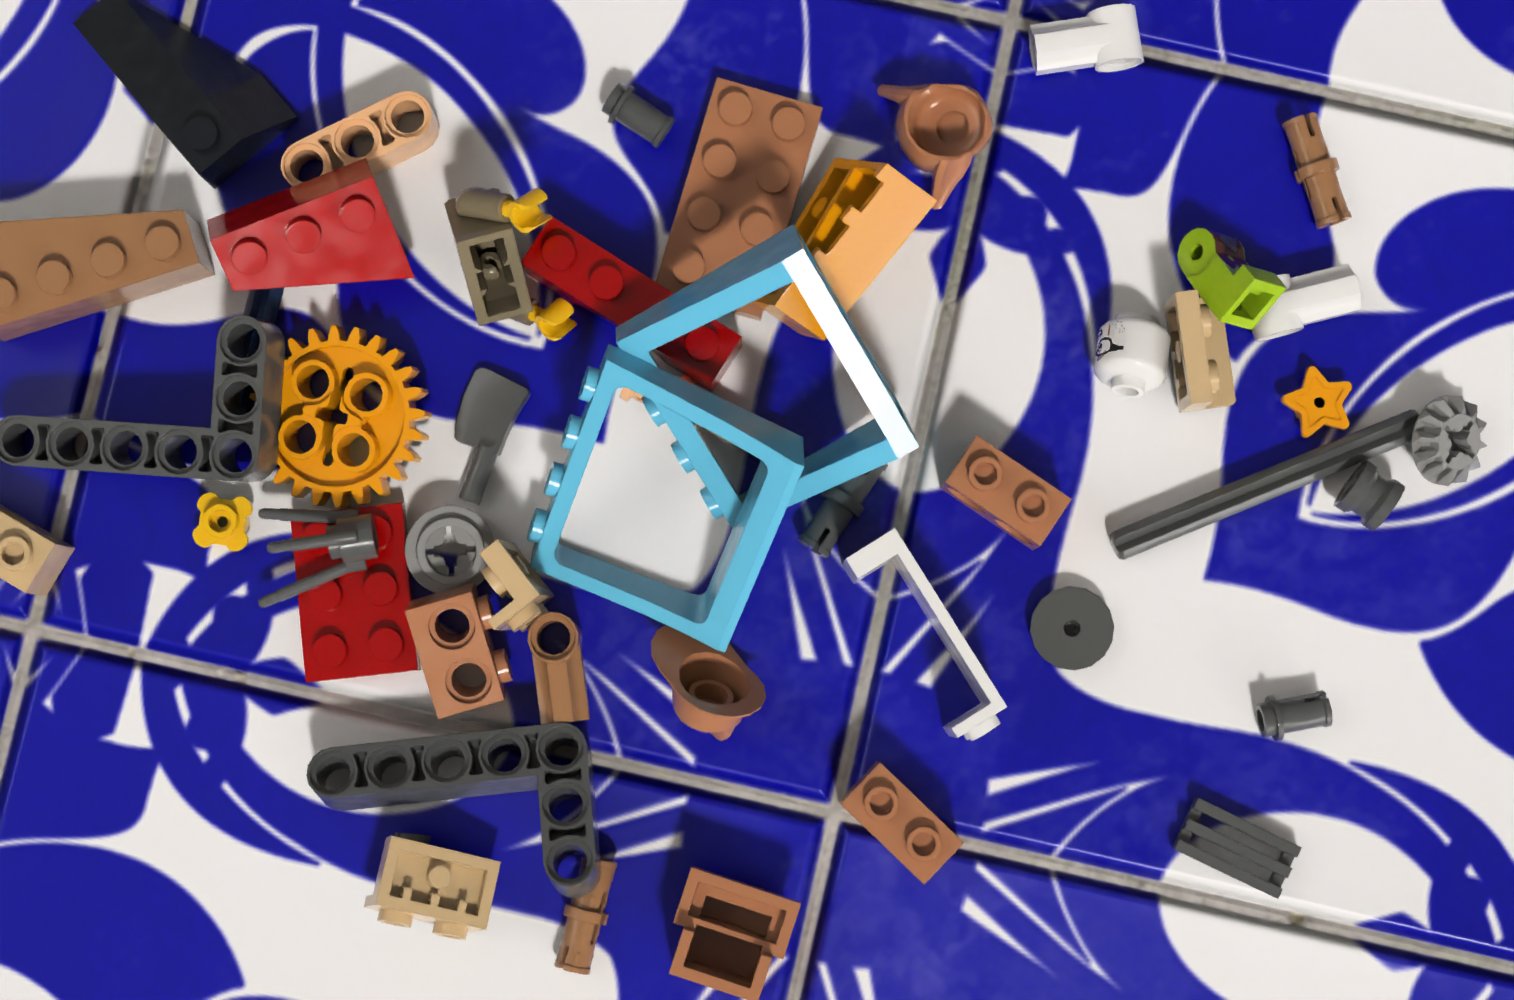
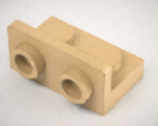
M1198 289L1175 292L1164 303L1167 330L1171 337L1170 351L1179 413L1229 407L1236 402L1225 323L1220 322L1203 299L1199 297Z
M497 539L479 553L488 565L481 572L489 585L501 598L507 595L510 599H514L487 621L494 630L512 629L513 632L518 630L524 632L530 628L532 622L540 615L549 613L544 604L552 599L554 595L537 572L530 568V563L514 543Z
M391 835L386 837L374 892L372 895L366 896L364 908L379 911L377 921L410 928L413 919L434 924L432 933L435 935L466 940L467 932L482 931L487 928L501 862Z

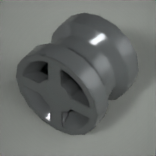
M1365 460L1344 484L1334 501V506L1343 512L1353 511L1360 516L1363 526L1374 531L1395 508L1405 490V486L1395 479H1384L1378 475L1377 466Z

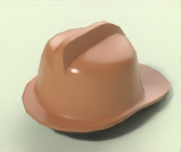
M667 625L656 631L651 641V657L660 673L672 687L673 709L681 722L692 729L711 733L717 740L724 741L731 736L734 728L741 722L743 717L750 716L761 709L766 699L765 686L758 676L748 668L730 644H728L725 652H721Z

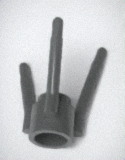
M287 508L260 509L258 515L261 519L336 524L326 526V534L270 542L267 545L269 553L328 547L331 559L342 558L343 562L261 597L258 600V605L266 608L345 574L368 570L366 560L379 558V544L373 515L371 513L359 515L358 508L343 511Z

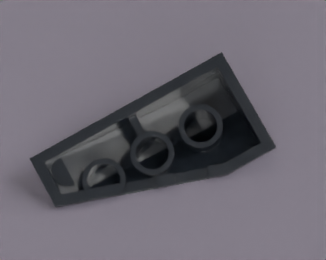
M100 0L73 22L75 27L195 171L214 189L299 120L262 75L136 0Z

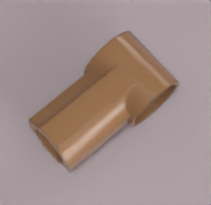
M556 612L540 615L532 622L528 630L527 641L533 657L541 725L590 720L581 647L583 636L579 625L572 618ZM555 622L563 623L569 630L570 643L562 653L556 655L549 654L542 647L541 634L549 624Z

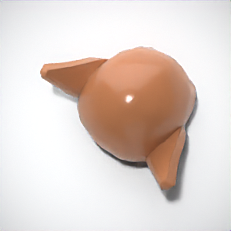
M930 83L912 86L881 84L877 89L878 95L895 101L901 106L895 123L900 148L915 168L925 172H932L931 196L937 200L932 208L934 210L942 209L952 190L965 175L971 164L972 157L982 150L991 138L993 121L984 99L978 91L968 85L954 83Z

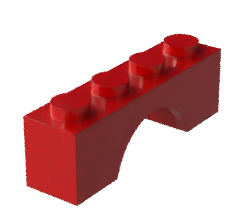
M554 217L547 221L521 261L522 267L528 276L572 304L597 314L616 327L674 294ZM713 320L651 351L666 364L682 374L690 376L693 381L713 393L742 348V336L717 320Z

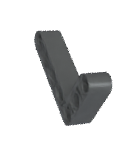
M246 315L233 316L224 322L219 329L216 343L211 428L12 415L0 421V460L9 465L238 482L262 481L273 472L278 459V432L280 429L285 359L284 335L274 323ZM255 328L260 337V344L255 354L248 357L243 348V341L247 333ZM250 385L255 391L256 402L252 410L245 414L240 407L239 398L243 389ZM27 429H30L34 435V444L31 451L26 454L22 446V439ZM84 432L88 440V448L84 456L79 458L75 451V442L78 435ZM137 435L142 442V453L139 459L133 462L128 454V446L131 439ZM191 438L196 445L197 455L192 465L187 466L182 459L181 451L185 442ZM246 442L251 449L252 459L249 466L242 471L236 463L235 454L240 444Z
M551 723L330 747L314 755L308 764L306 776L309 786L326 806L341 811L538 790L543 864L552 885L560 894L566 897L580 898L592 892L600 881L601 862L592 756L582 732L569 723ZM570 744L578 748V754L570 764L560 766L550 762V756L558 746ZM513 750L522 754L518 766L513 770L501 772L494 769V762L501 753ZM453 756L465 759L462 770L456 776L450 778L438 776V768L445 759ZM397 762L407 764V772L399 782L394 784L382 783V774L389 765ZM341 768L350 770L349 780L342 788L337 790L326 789V780L332 772ZM576 799L583 803L580 815L574 820L562 822L554 818L555 809L562 801ZM571 855L585 857L587 859V867L579 877L565 879L558 875L559 865L566 857Z

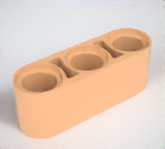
M412 91L395 93L293 143L286 149L281 159L280 167L283 177L293 187L303 183L299 180V171L308 161H323V171L321 173L323 175L366 158L373 176L433 146L439 136L440 126L438 119L430 104L420 94ZM413 111L424 114V122L417 131L402 133L398 130L399 121L405 114ZM360 136H371L374 138L373 148L367 155L359 158L349 156V146L354 139Z

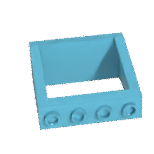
M794 224L616 327L617 348L659 368L650 353L651 350L795 282L875 418L804 458V469L787 507L899 459L919 447L905 412ZM643 396V404L655 424L660 427L667 423L677 441L671 444V447L683 469L687 473L696 470L706 487L702 488L700 493L715 519L724 515L733 528L747 492L740 496L738 495L694 422Z

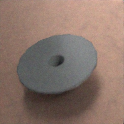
M1068 586L1053 590L1039 601L1032 613L1030 634L1033 645L1045 661L1057 668L1075 671L1090 667L1105 656L1113 640L1114 623L1110 609L1100 596L1086 588Z

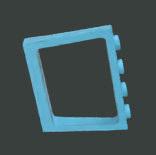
M608 344L599 369L588 366L584 374L578 399L586 401V405L581 417L570 414L561 441V447L569 449L565 462L561 464L553 461L544 487V494L552 496L547 511L536 508L527 534V540L535 542L532 549L530 568L648 616L718 651L725 652L804 469L803 437ZM625 387L724 438L761 460L706 592L701 595L686 592L567 548L558 542L611 399L618 388Z

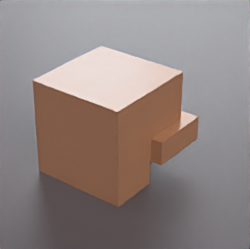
M691 866L673 923L684 926L669 974L746 1000H759L772 956L784 959L801 901Z

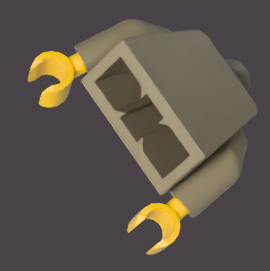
M471 187L463 190L458 194L457 198L448 200L444 205L478 325L482 326L508 318L528 326L535 322L540 332L548 340L557 341L577 326V322L569 318L574 313V308L565 299L557 298L548 307L542 309L539 300L529 296L511 225L512 222L518 231L529 233L553 218L552 215L543 213L537 206L548 199L547 194L539 188H534L514 200L511 194L500 193L499 189L491 188L486 190L480 187Z

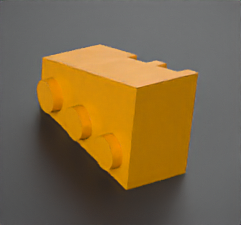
M834 158L795 224L846 314L937 202L936 199L888 163ZM795 282L753 301L800 335L823 341L826 340V334Z

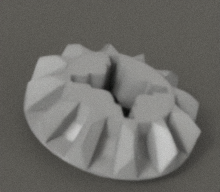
M1447 395L1432 400L1422 410L1413 429L1412 454L1417 469L1426 480L1434 484L1449 486L1451 483L1466 482L1469 470L1480 468L1477 454L1480 449L1487 447L1480 440V433L1487 423L1476 417L1477 405L1464 401L1460 396ZM1446 431L1455 432L1453 436V441L1456 444L1455 451H1450L1452 442L1448 438L1449 434Z
M453 505L437 507L424 512L409 529L404 551L407 566L415 580L424 588L434 593L475 582L477 587L485 579L481 570L488 566L479 553L494 542V537L487 523L472 510ZM447 526H451V533L454 534L457 543L465 544L467 547L474 546V550H466L465 553L456 555L453 573H449V567L445 564L443 556L434 555L433 552L425 553V549H434V546L443 544L444 535H447Z

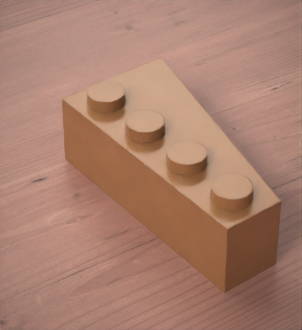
M185 210L1 221L0 340L8 341L214 276L215 272L200 223Z

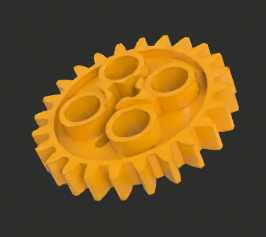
M331 325L327 341L320 330L309 329V346H306L298 339L290 338L288 340L292 356L289 358L285 356L280 429L278 432V459L276 466L279 465L280 468L275 474L273 482L285 485L294 479L291 496L295 498H304L312 489V505L325 506L330 495H332L335 508H348L351 493L358 504H370V487L379 495L387 496L391 494L387 477L390 476L398 481H406L408 476L400 464L403 460L421 461L422 458L410 447L413 441L429 440V435L416 429L417 421L430 418L431 412L416 409L415 403L428 394V390L409 385L418 375V368L412 366L398 368L405 356L403 350L394 348L384 355L387 345L385 337L375 335L367 344L366 330L354 327L347 340L343 327ZM349 368H352L354 375L347 384L345 374ZM324 369L329 378V386L321 397L316 398L311 392L310 380L316 371ZM377 381L383 392L382 400L376 409L368 411L362 401L363 391L368 384ZM250 393L249 398L256 402L255 393ZM333 410H340L348 414L346 424H339L331 420ZM310 423L315 430L316 441L314 446L304 453L297 443V435L300 428ZM363 436L368 441L370 447L369 456L363 464L357 466L351 460L350 446L357 437ZM331 452L333 463L328 466L325 463V458Z

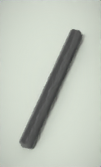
M1408 410L1115 530L1109 535L1113 550L1119 559H1127L1412 442L1413 429L1419 414L1416 410Z

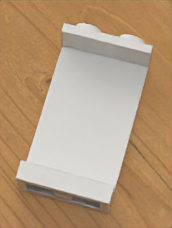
M894 528L847 557L842 566L853 584H855L888 562H893L980 701L979 705L943 726L949 737L959 738L964 735L966 740L974 741L1001 724L996 714L1007 708V705L901 536Z

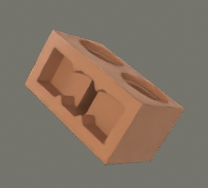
M976 436L940 488L1031 550H1035L1042 545L1072 500L979 436Z
M475 582L409 601L405 614L438 719L503 701L507 690L505 683L513 681V674L505 649L495 650L489 631L492 627L487 621L495 613L488 594L479 597ZM448 609L459 610L468 618L469 628L460 634H450L440 626L438 615ZM465 663L476 664L484 671L486 680L476 687L464 686L457 680L455 669Z
M876 761L838 801L924 885L964 843L879 761Z

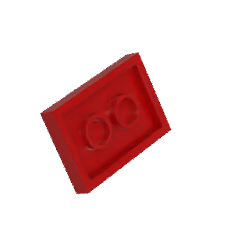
M404 503L355 507L358 508L359 515L368 513L373 515L379 544V558L366 560L368 570L345 574L298 594L306 682L421 670L420 659L405 614L409 601L414 600L412 574L407 566L404 553L408 535ZM346 508V509H337V510H328V511H343V510H349V509H355V508ZM291 521L292 538L326 534V526L336 524ZM328 547L294 551L296 581L341 563L343 560L342 558L332 560Z

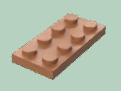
M719 77L716 78L656 278L658 284L672 293H676L789 227L821 120L823 107ZM751 302L731 313L761 321L764 309Z

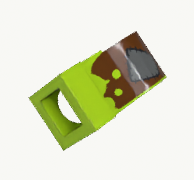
M1196 228L1187 233L1179 245L1177 256L1182 272L1193 288L1198 289V294L1220 322L1252 330L1287 289L1275 273L1249 266L1245 261V250L1241 242L1234 237L1204 228Z

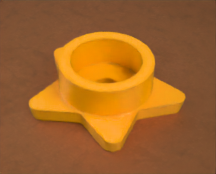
M1309 366L1306 368L1302 387L1283 395L1280 400L1282 404L1292 409L1300 420V430L1303 438L1310 437L1323 425L1346 430L1349 426V420L1342 404L1351 391L1352 384L1349 381L1328 382L1316 367ZM1318 397L1324 401L1322 408H1318L1314 404V400Z

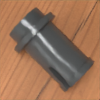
M620 83L617 84L601 110L609 116L608 122L612 125L616 121L650 142L653 147L658 148L676 119L672 116L669 117L635 94V86L630 85L626 88Z
M1323 690L1277 700L1271 695L1265 698L1264 703L1256 704L1255 706L1256 722L1262 737L1272 736L1275 741L1282 740L1285 733L1322 726L1329 727L1333 721L1330 701L1326 698V693Z

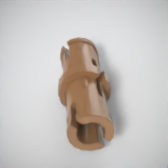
M1311 112L1306 115L1307 118L1303 114L1284 122L1282 127L1286 133L1298 168L1294 172L1296 182L1304 186L1316 221V228L1323 229L1327 227V224L1330 227L1344 222L1352 216L1348 210L1336 175V170L1340 169L1337 158L1330 157L1318 122V115L1316 112Z
M583 856L578 873L579 876L584 873L587 867V859ZM600 857L601 876L596 888L586 896L572 898L571 903L566 902L563 915L567 916L562 942L554 963L555 967L563 968V970L573 973L590 974L597 937L599 936L601 925L606 926L609 913L605 912L611 883L613 882L618 865L616 861Z

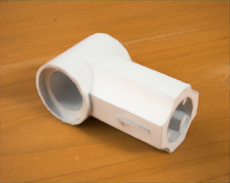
M1122 3L1103 6L1090 11L1086 17L1030 25L1028 30L1031 63L1036 76L1095 67L1097 72H1116L1136 67L1144 62L1135 5Z
M1349 264L1317 270L1290 278V274L1277 275L1287 289L1252 329L1255 342L1266 341L1300 331L1307 324L1358 312L1361 310V289L1357 275L1352 271Z

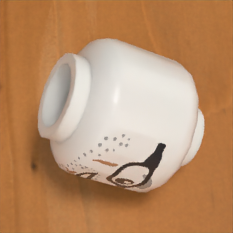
M1141 311L1118 313L1115 319L1109 320L1100 327L1094 364L1095 375L1102 383L1110 386L1111 392L1116 396L1129 399L1144 396L1145 391L1156 389L1166 379L1171 341L1170 334L1159 324V320L1149 313Z

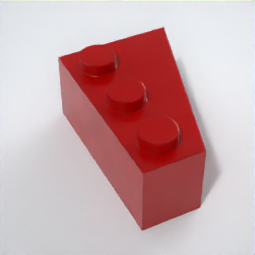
M366 158L207 220L210 242L233 291L415 278Z

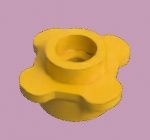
M212 492L203 494L197 501V507L201 513L199 526L192 533L195 543L204 548L210 547L212 544L226 545L229 550L234 552L244 549L249 541L247 532L249 529V516L253 513L252 503L242 496L228 500L221 499ZM220 517L227 518L228 523L225 527L218 525Z

